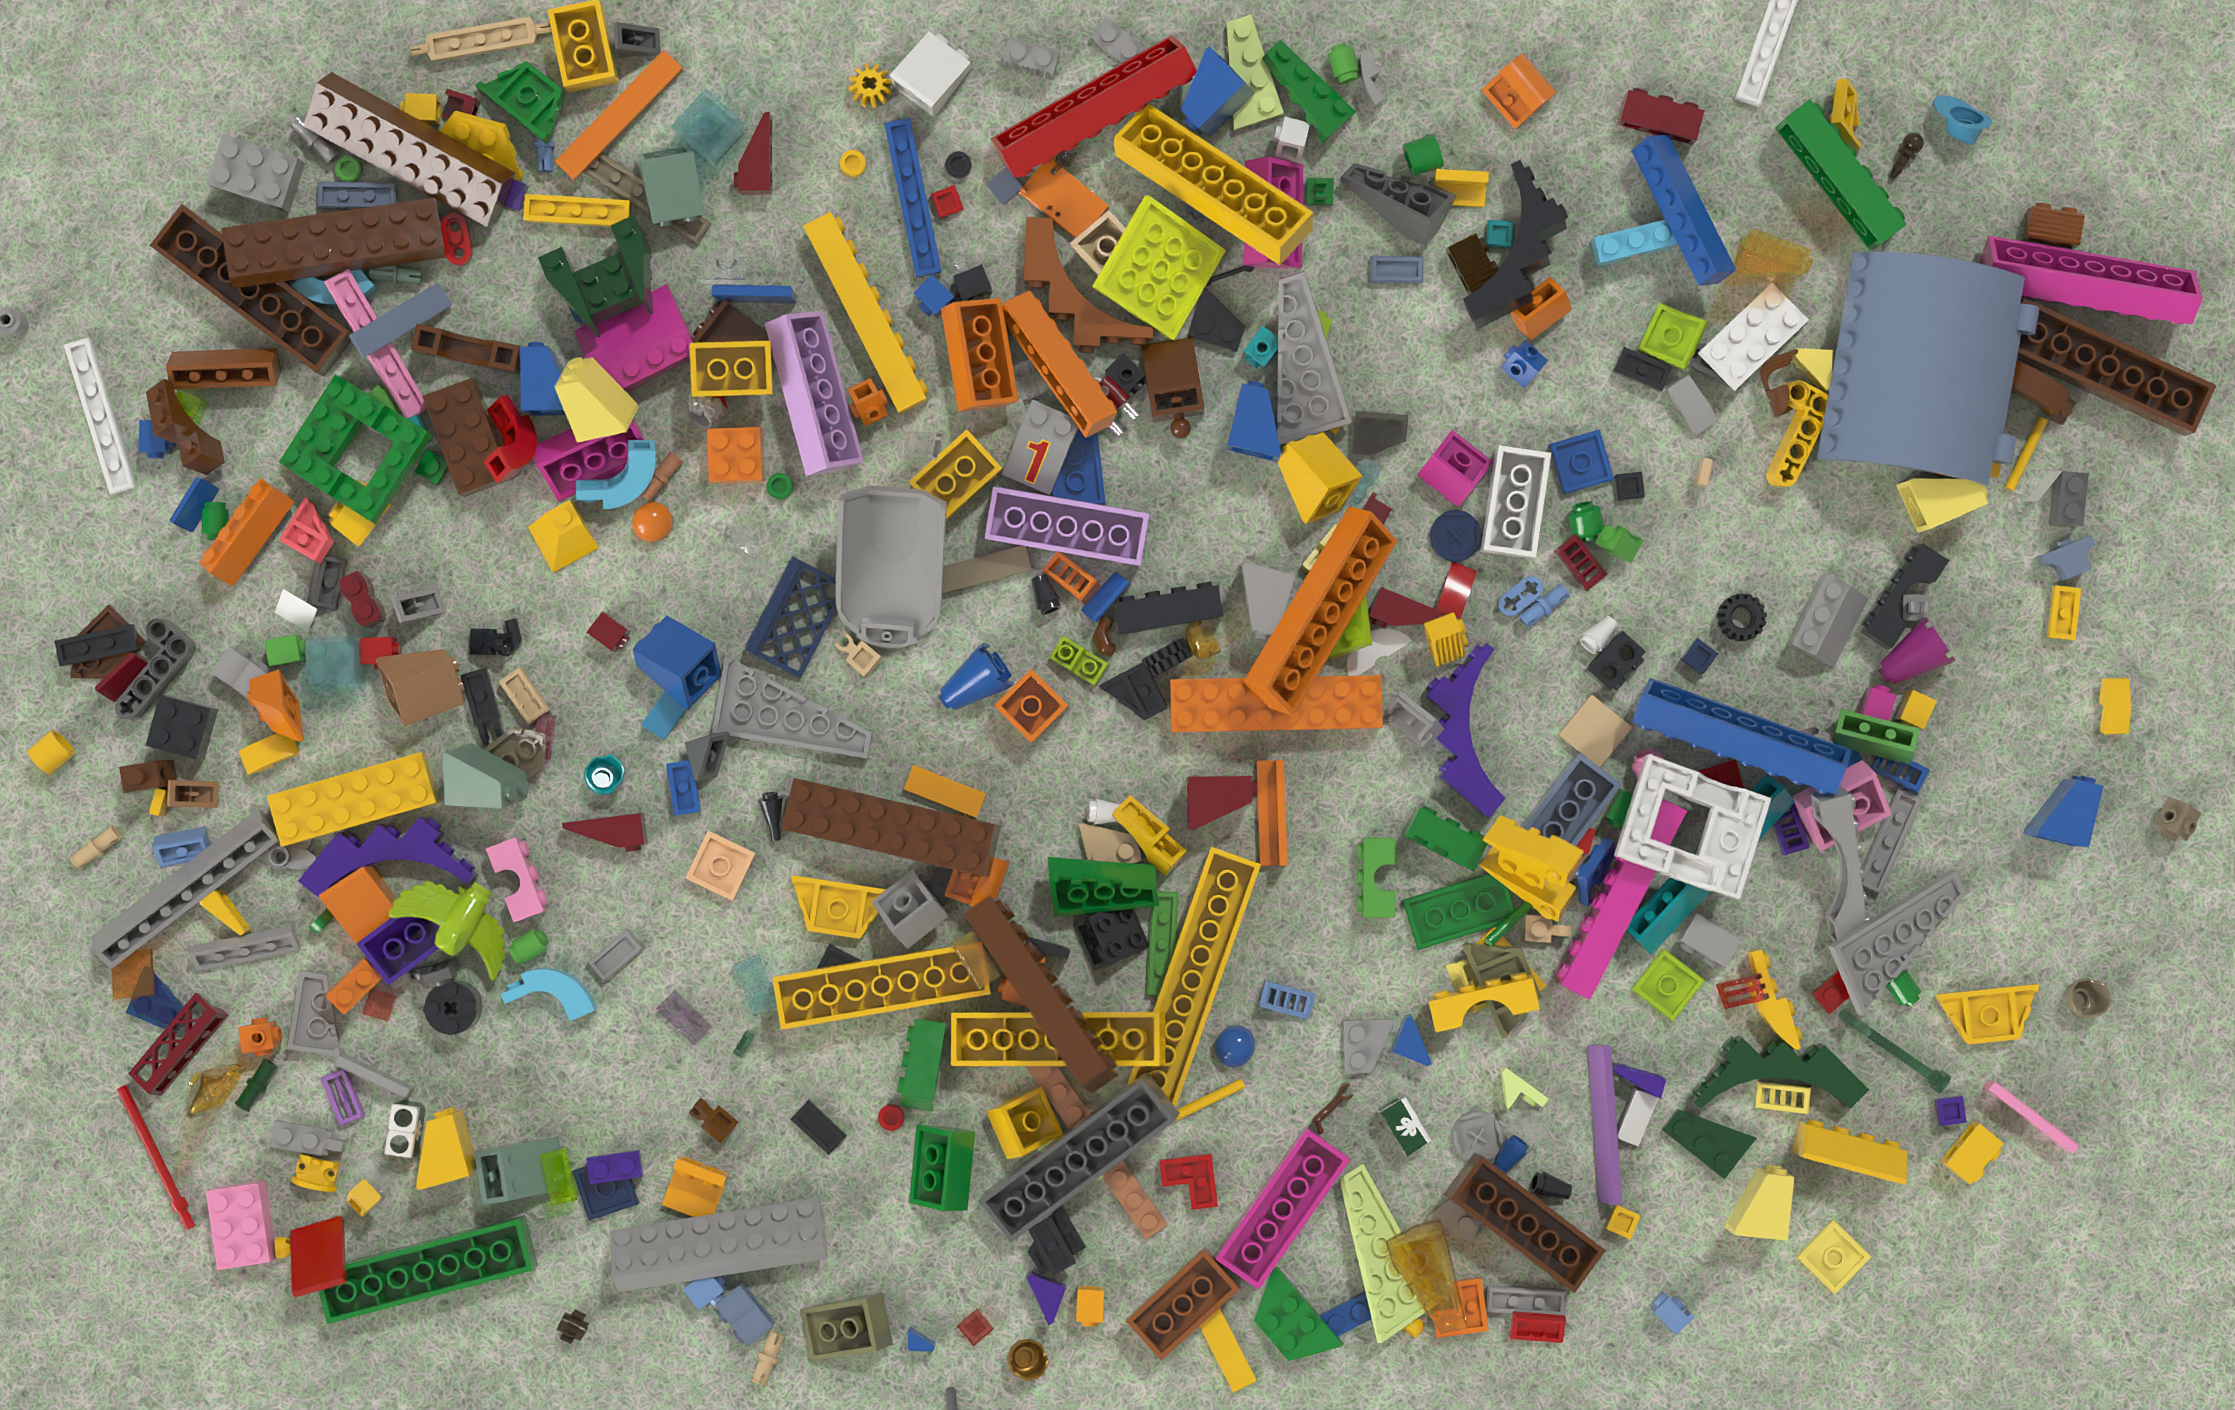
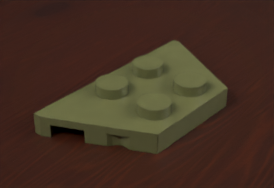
M1474 943L1463 944L1479 986L1485 985V981L1489 979L1500 978L1501 981L1509 980L1511 975L1526 972V975H1533L1521 947L1489 946L1488 944ZM1534 979L1535 988L1539 1000L1542 997V995ZM1486 1000L1502 1039L1506 1038L1509 1032L1527 1014L1526 1012L1513 1015L1510 1009L1501 1002Z

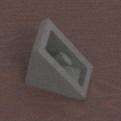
M620 22L614 23L615 50L620 57L649 56L661 53L659 28Z
M728 731L684 742L693 777L696 781L718 776L730 736Z

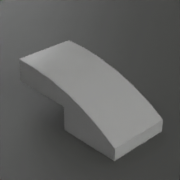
M1364 50L1359 57L1360 77L1365 95L1374 110L1382 105L1384 99L1372 81L1378 77L1379 71L1367 51Z
M1688 374L1665 388L1675 407L1681 411L1695 435L1718 421L1708 402Z

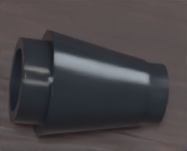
M1041 574L1033 577L1031 582L1037 610H1040L1042 615L1059 610L1061 608L1059 603L1061 599L1046 575Z
M1545 1171L1542 1173L1536 1172L1531 1182V1192L1535 1193L1537 1197L1568 1200L1572 1192V1185Z

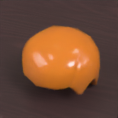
M659 502L641 505L632 517V530L637 538L648 543L664 539L673 527L672 514L665 505Z

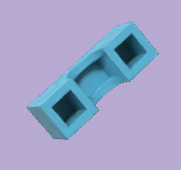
M1665 219L1594 237L1590 244L1596 267L1620 262L1631 256L1643 253L1648 255L1672 249L1677 244V241Z

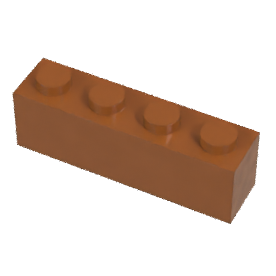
M278 348L175 351L169 357L166 371L168 381L172 382L174 389L276 386L281 374Z

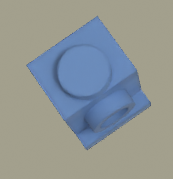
M1661 1292L1652 1301L1654 1305L1650 1309L1675 1335L1695 1318L1689 1310L1683 1313L1682 1310L1686 1307L1675 1296L1670 1299L1664 1292Z

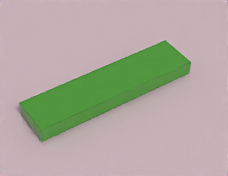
M1158 891L1159 906L1151 907L1146 996H1158L1176 945L1179 892Z

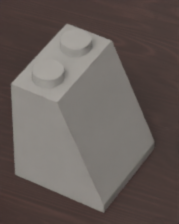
M1244 561L1241 566V575L1250 632L1256 633V639L1267 642L1285 613L1295 575Z

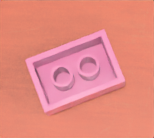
M1863 760L1846 768L1840 786L1851 793L1855 799L1856 807L1853 809V815L1857 821L1859 831L1892 815L1876 773ZM1811 786L1792 797L1808 837L1823 851L1835 843L1825 827L1813 816L1811 793L1818 791L1815 787Z
M266 1180L214 1187L206 1191L217 1270L267 1263L276 1259L275 1237Z

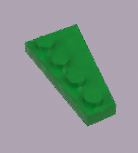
M1282 40L1277 42L1262 57L1280 85H1285L1290 91L1289 97L1295 105L1299 104L1306 114L1304 118L1310 126L1314 125L1320 133L1318 138L1322 143L1327 141L1355 114L1356 111Z

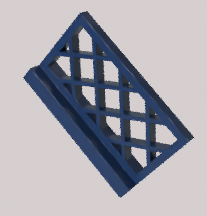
M791 556L744 650L801 678L837 608L836 597L825 600L821 585L831 582L836 584V578ZM804 568L814 573L817 584L802 588L799 577ZM818 576L826 579L827 581L820 582ZM796 583H797L799 589L793 591V589H794V587H795V585H796ZM818 587L822 602L808 606L803 591ZM800 592L805 607L790 612L787 600L790 595ZM834 601L830 609H828L827 603ZM824 604L827 613L825 619L813 623L809 609ZM784 606H785V607H786V610H787V613L781 614V612H782V610H783V608H784ZM806 610L811 625L796 629L792 614ZM789 616L793 630L778 635L775 626L777 620ZM821 625V627H820V629H819V631H818V633H817V632H816V629H815V626ZM812 628L815 639L812 644L802 647L797 632ZM773 629L775 636L768 638ZM794 633L799 648L784 652L779 638ZM776 639L781 654L770 657L761 652L766 642ZM809 648L806 656H804L803 650ZM800 651L803 662L797 671L788 666L785 655ZM782 657L784 664L775 659Z

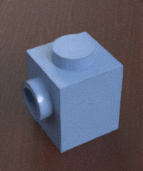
M724 1275L693 1280L683 1290L697 1309L700 1310L708 1303L713 1306L725 1297L722 1292L727 1288L724 1284L727 1280Z

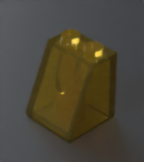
M1751 228L1742 236L1734 257L1733 264L1736 271L1727 277L1724 285L1744 286L1793 282L1797 278L1802 277L1804 273H1808L1813 261L1812 258H1809L1812 250Z

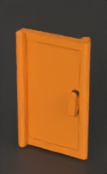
M1055 161L1041 164L1019 191L1020 195L1046 216L1053 218L1057 225L1074 238L1078 237L1097 221L1105 211L1109 210V205Z

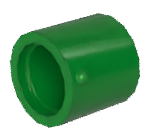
M1427 134L1425 137L1402 145L1405 160L1413 177L1437 168L1441 169L1444 166L1439 144L1433 134Z

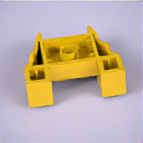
M1500 815L1483 838V841L1492 845V848L1480 863V867L1524 901L1529 902L1543 917L1559 922L1575 898L1577 887L1570 884L1569 881L1581 865L1584 851L1554 835L1550 839L1540 835V830L1533 827L1529 831L1517 825V821Z

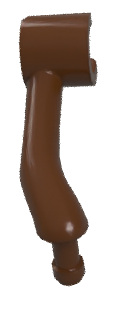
M1349 1083L1341 1084L1338 1088V1094L1313 1118L1312 1122L1316 1123L1319 1134L1324 1133L1320 1121L1326 1118L1344 1099L1349 1100L1353 1097L1354 1094L1344 1096L1341 1093L1344 1087L1350 1086Z

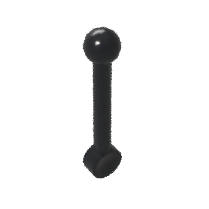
M1244 265L1243 267L1212 276L1206 286H1210L1214 281L1244 271L1252 272L1255 267Z

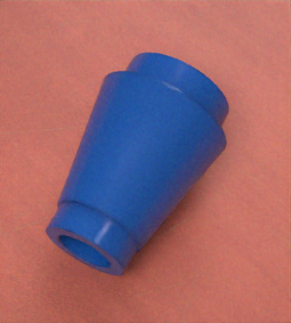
M1512 1134L1510 1138L1505 1139L1493 1165L1506 1174L1527 1155L1526 1151L1529 1146L1521 1138Z

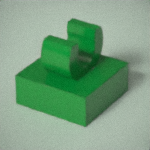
M1307 178V205L1333 206L1334 178Z

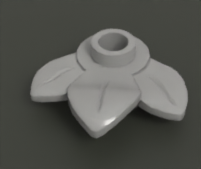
M312 840L285 847H281L280 841H277L269 850L267 858L270 866L277 870H285L289 867L295 870H304L310 867L317 857L308 851L312 844ZM284 852L286 858L283 862H280L278 855Z

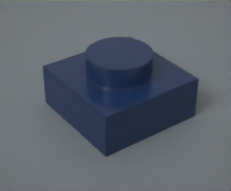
M1696 638L1681 657V660L1703 675L1719 653L1699 638Z

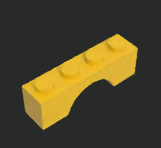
M1526 972L1513 974L1511 979L1501 981L1500 978L1489 979L1485 981L1483 986L1475 987L1474 984L1463 985L1456 992L1449 993L1448 989L1436 991L1433 993V997H1429V1006L1436 1032L1462 1027L1463 1018L1467 1010L1475 1003L1483 1000L1501 1002L1510 1009L1513 1015L1540 1009L1533 975H1526Z

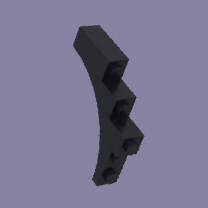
M1521 160L1511 164L1512 173L1521 196V221L1516 241L1507 259L1496 274L1481 288L1463 298L1465 308L1477 330L1534 301L1532 291L1535 288L1529 276L1550 265L1549 255L1552 252L1546 239L1567 229L1565 219L1568 218V214L1562 204L1557 205L1554 198L1547 200L1541 187L1536 189L1532 182L1535 180L1532 170L1529 166L1524 167Z

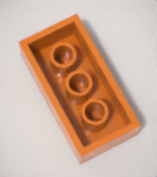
M1001 298L953 302L941 308L958 412L1006 407L1018 402Z

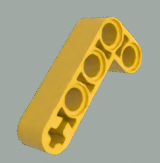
M1789 381L1782 384L1788 385L1790 392L1788 406L1795 409L1796 412L1767 469V481L1775 487H1788L1795 484L1823 427L1828 395L1804 381ZM1793 386L1797 389L1798 393L1795 399L1791 396V388ZM1815 398L1818 399L1820 404L1817 411L1813 408ZM1804 421L1808 425V432L1806 434L1801 429ZM1792 445L1797 449V454L1794 458L1790 454Z

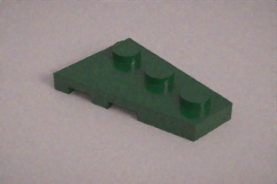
M1676 1109L1661 1128V1130L1723 1179L1728 1176L1757 1139L1749 1134L1680 1109Z

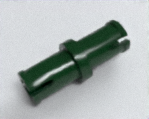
M263 1058L262 1063L252 1078L249 1077L247 1079V1086L237 1101H235V1105L249 1112L260 1093L266 1091V1084L278 1066L270 1060Z

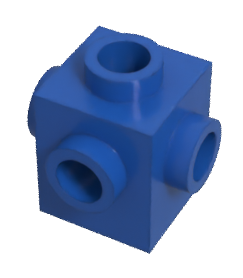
M1524 340L1518 348L1513 345L1503 356L1507 361L1501 366V369L1511 379L1525 388L1548 360L1539 353L1536 347Z

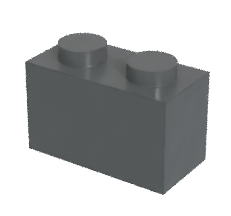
M2062 471L2056 478L2052 487L2049 525L2077 528L2084 525L2089 473Z

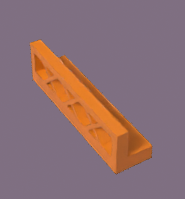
M1284 760L1256 761L1261 866H1288Z

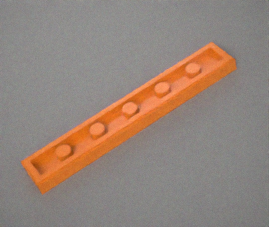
M663 50L555 160V164L576 181L683 71V67Z

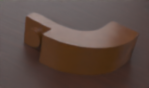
M2016 360L2011 393L2031 402L2041 409L2053 422L2063 425L2076 404L2069 397L2071 392L2044 373Z

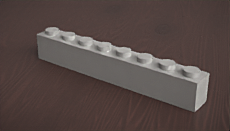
M258 808L91 936L93 952L111 969L279 841L275 824Z

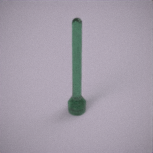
M1842 1010L1839 1013V1018L1927 1078L1930 1088L1936 1092L1941 1093L1950 1082L1951 1076L1943 1070L1938 1071L1935 1069L1933 1071L1848 1011Z

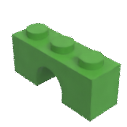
M1362 838V843H1357V859H1362V869H1357V885H1362V896H1357V912H1361L1362 917L1395 918V891L1381 890L1374 881V874L1379 867L1395 865V838Z

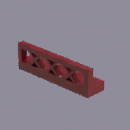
M195 993L130 1070L128 1075L148 1094L162 1096L229 1015L223 1009L213 1007L200 993ZM197 1003H200L206 1011L199 1019H192V1009ZM180 1024H186V1035L182 1039L175 1040V1029ZM169 1044V1055L167 1058L158 1060L159 1048L162 1045ZM145 1065H152V1075L145 1081L139 1075V1072Z

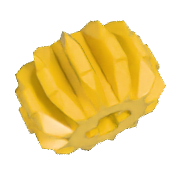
M865 63V71L862 72L860 68L856 67L855 72L858 77H849V81L853 85L849 86L848 90L851 93H855L852 97L855 102L861 100L862 107L865 108L868 102L871 101L872 107L876 108L877 103L875 100L879 99L882 104H885L886 99L883 94H892V90L887 88L892 83L891 79L886 78L889 74L886 69L879 72L880 65L875 64L873 69L870 70L869 64ZM867 81L874 83L876 88L873 90L867 88L865 83Z

